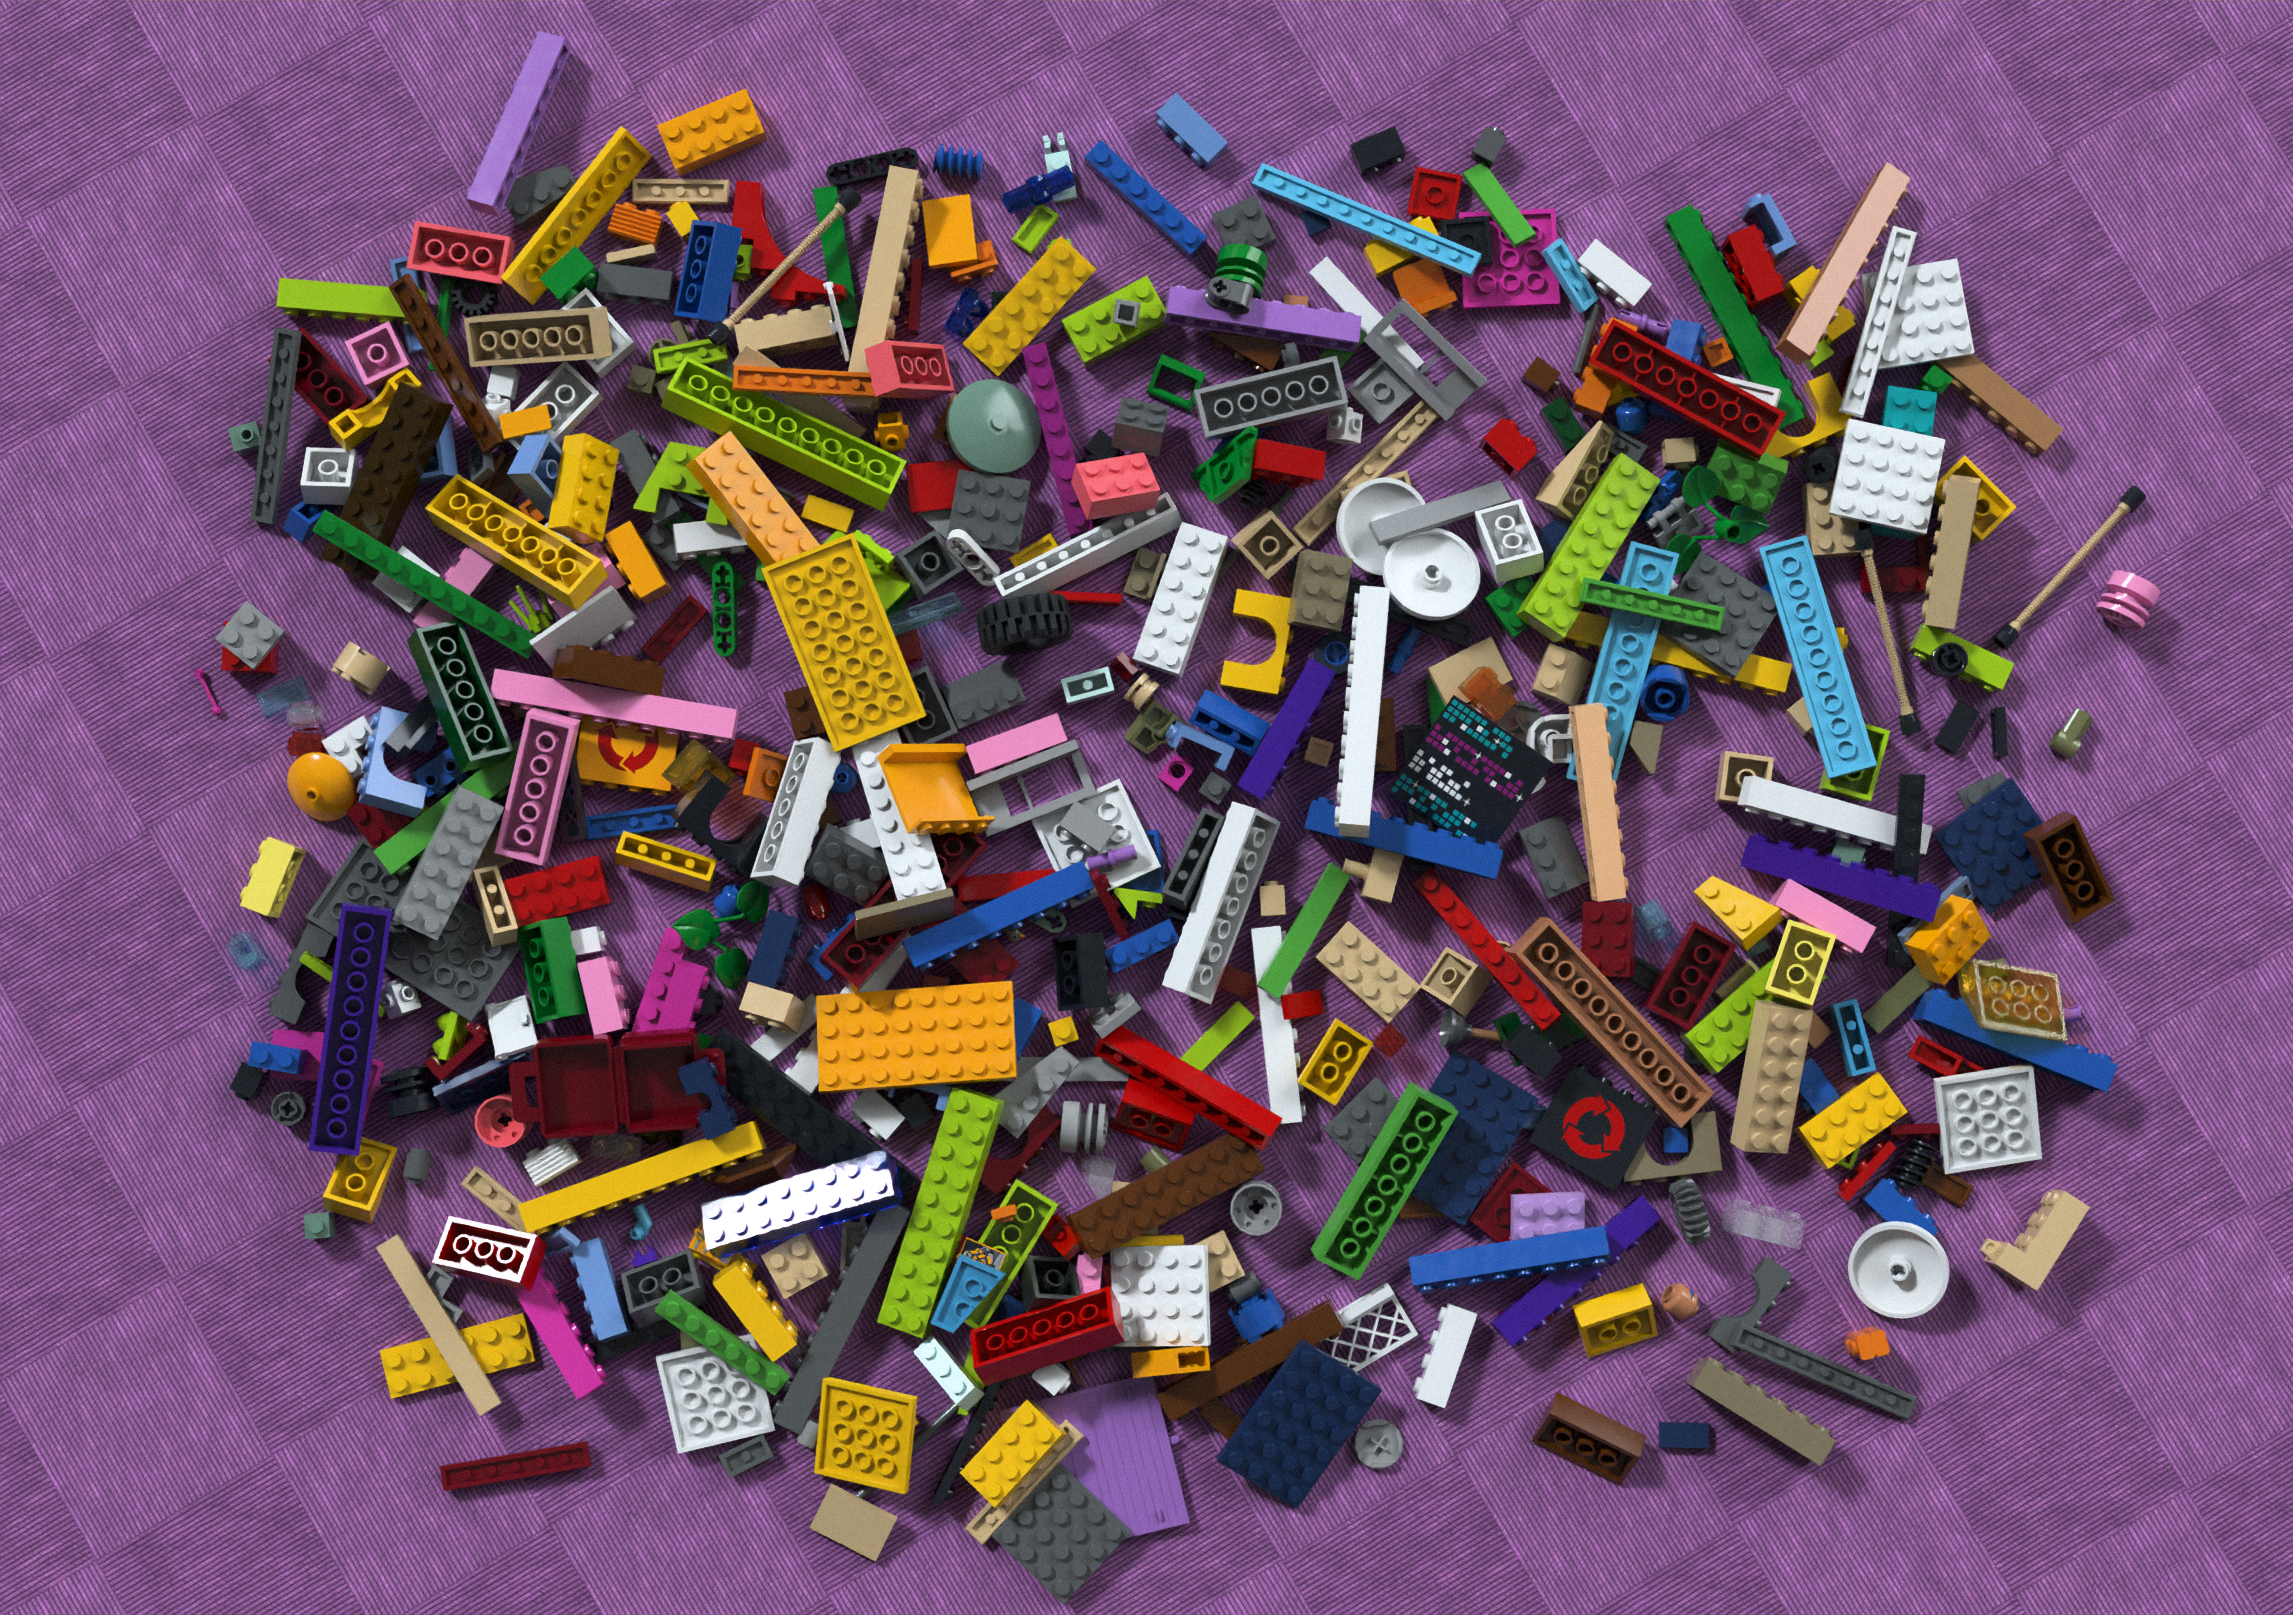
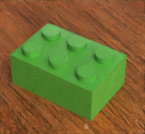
M1719 439L1706 468L1715 472L1719 479V488L1716 495L1768 514L1787 473L1789 461L1765 452L1761 459L1758 460Z

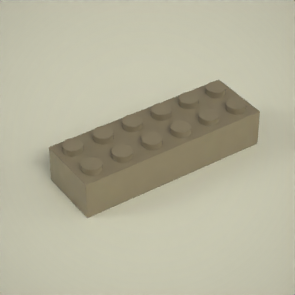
M1710 1356L1707 1360L1702 1357L1699 1358L1685 1381L1687 1384L1819 1466L1822 1465L1836 1442L1835 1439L1830 1437L1831 1431L1816 1422L1810 1425V1418L1795 1409L1792 1412L1788 1411L1789 1405L1774 1396L1770 1399L1767 1398L1768 1392L1753 1383H1750L1749 1386L1746 1385L1747 1379L1730 1369L1728 1373L1725 1372V1365Z

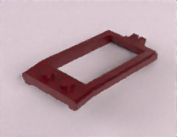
M1859 521V530L1866 528V523ZM1927 533L1919 535L1915 539L1917 566L1875 568L1882 592L1923 591L1926 589L1927 579L1929 578ZM1860 552L1858 554L1860 593H1872V585H1870L1871 582H1869L1870 579L1868 578L1869 573H1867L1868 570H1866L1867 567L1865 566L1866 561H1864L1865 558L1861 556Z

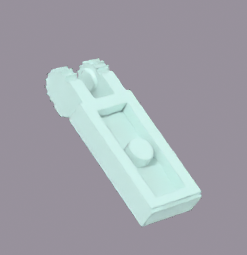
M1063 132L1057 133V141L1061 152L1051 153L1050 138H1048V135L1043 136L1046 152L1044 156L1054 203L1077 199L1069 153L1065 147Z

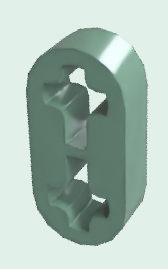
M1055 909L1046 911V916L1039 920L1033 921L1032 918L1028 919L1054 934L1063 932L1067 925L1065 916L1061 912L1055 911ZM1047 915L1054 919L1057 916L1061 917V928L1056 927L1052 929V924L1046 920Z

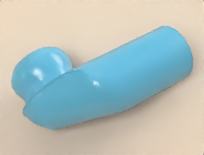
M644 1203L632 1208L637 1217V1222L630 1231V1237L635 1241L643 1240L647 1237L652 1226V1220Z

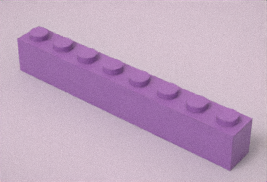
M539 31L536 39L532 40L530 53L522 63L521 73L518 80L512 86L510 99L505 102L503 115L494 127L493 138L485 148V156L482 163L476 168V177L472 185L467 189L466 199L473 210L500 216L571 52V48L565 38Z
M1170 286L1167 295L1164 323L1290 343L1294 342L1355 352L1359 344L1362 316L1355 315L1352 312L1339 313L1327 308L1314 309L1302 304L1288 305L1281 301L1269 302L1252 297L1249 313L1240 315L1210 306L1204 298L1206 289L1198 291L1188 289L1185 286Z

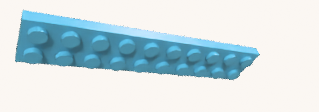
M1807 535L1759 548V554L1776 604L1780 623L1828 780L1876 767L1877 763Z
M1631 541L1619 585L1668 595L1679 554ZM1612 609L1586 704L1603 703V706L1607 708L1608 722H1605L1606 731L1611 736V746H1608L1609 756H1612L1614 761V770H1611L1612 780L1616 782L1661 619ZM1573 749L1566 778L1577 781Z

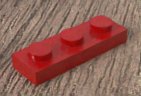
M1888 1140L1878 1141L1871 1148L1870 1152L1872 1154L1867 1160L1862 1159L1854 1167L1856 1172L1850 1179L1846 1177L1837 1186L1839 1191L1836 1195L1842 1201L1848 1202L1897 1147Z

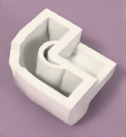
M1569 714L1547 715L1537 719L1528 729L1526 744L1553 763H1570L1572 758V733Z

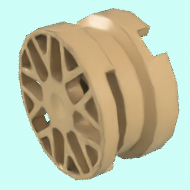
M1144 673L1123 697L1127 702L1131 701L1134 704V708L1138 711L1148 702L1160 686L1156 681L1152 682L1147 673Z

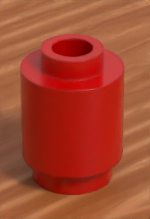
M820 884L803 889V896L801 898L808 918L814 919L815 922L829 918L828 914L832 910L825 889H822Z

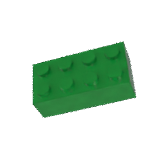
M567 916L541 920L518 928V937L536 1024L564 1020L586 1013V1002L582 995L581 978L577 970L576 952L572 945L571 927L568 924Z

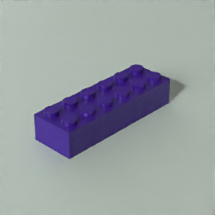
M1312 658L1309 659L1236 786L1238 791L1259 803L1263 799L1269 800L1276 787L1272 783L1275 778L1281 779L1288 767V764L1285 763L1287 757H1294L1300 746V743L1297 742L1300 735L1305 738L1313 723L1309 719L1312 714L1317 717L1325 701L1322 700L1324 693L1329 696L1337 682L1334 679L1335 671Z

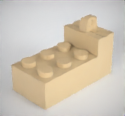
M2052 1189L2051 1192L2047 1191L2040 1201L2042 1204L2038 1212H2034L2027 1222L2029 1227L2025 1233H2020L2014 1242L2016 1247L2008 1242L1994 1241L1987 1238L1980 1248V1251L1986 1256L1984 1262L2022 1287L2037 1291L2090 1208L2063 1190Z

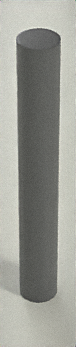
M1593 303L1590 307L1572 368V373L1581 375L1601 305Z

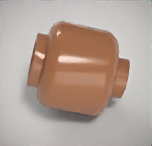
M1670 1284L1662 1293V1307L1675 1318L1684 1320L1694 1316L1698 1311V1295L1684 1284Z

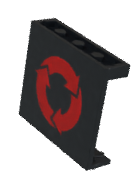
M1580 1063L1578 1066L1572 1065L1528 1142L1615 1192L1659 1114L1655 1113L1656 1108L1645 1101L1640 1104L1633 1100L1635 1095L1622 1088L1619 1092L1612 1087L1613 1082L1603 1076L1597 1079L1590 1075L1592 1070Z

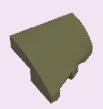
M1150 698L1123 738L1144 753L1149 754L1156 750L1160 744L1167 743L1166 733L1171 724L1175 725L1176 721H1179L1188 726L1191 725L1153 698Z

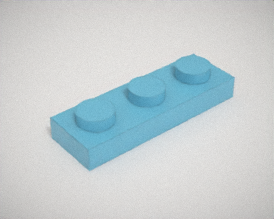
M1562 238L1555 240L1541 252L1578 313L1584 312L1599 299Z

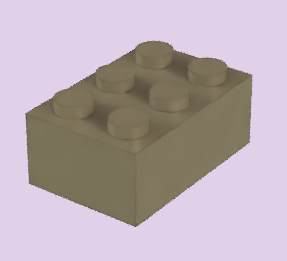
M1308 549L1299 552L1287 624L1330 633L1341 631L1353 559Z

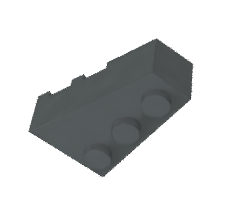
M566 165L516 178L505 206L521 229L525 231L552 213L577 181Z

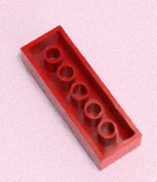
M1110 1286L970 1330L973 1368L984 1386L1125 1342L1120 1304Z

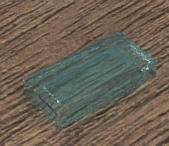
M302 676L255 694L266 718L311 699Z

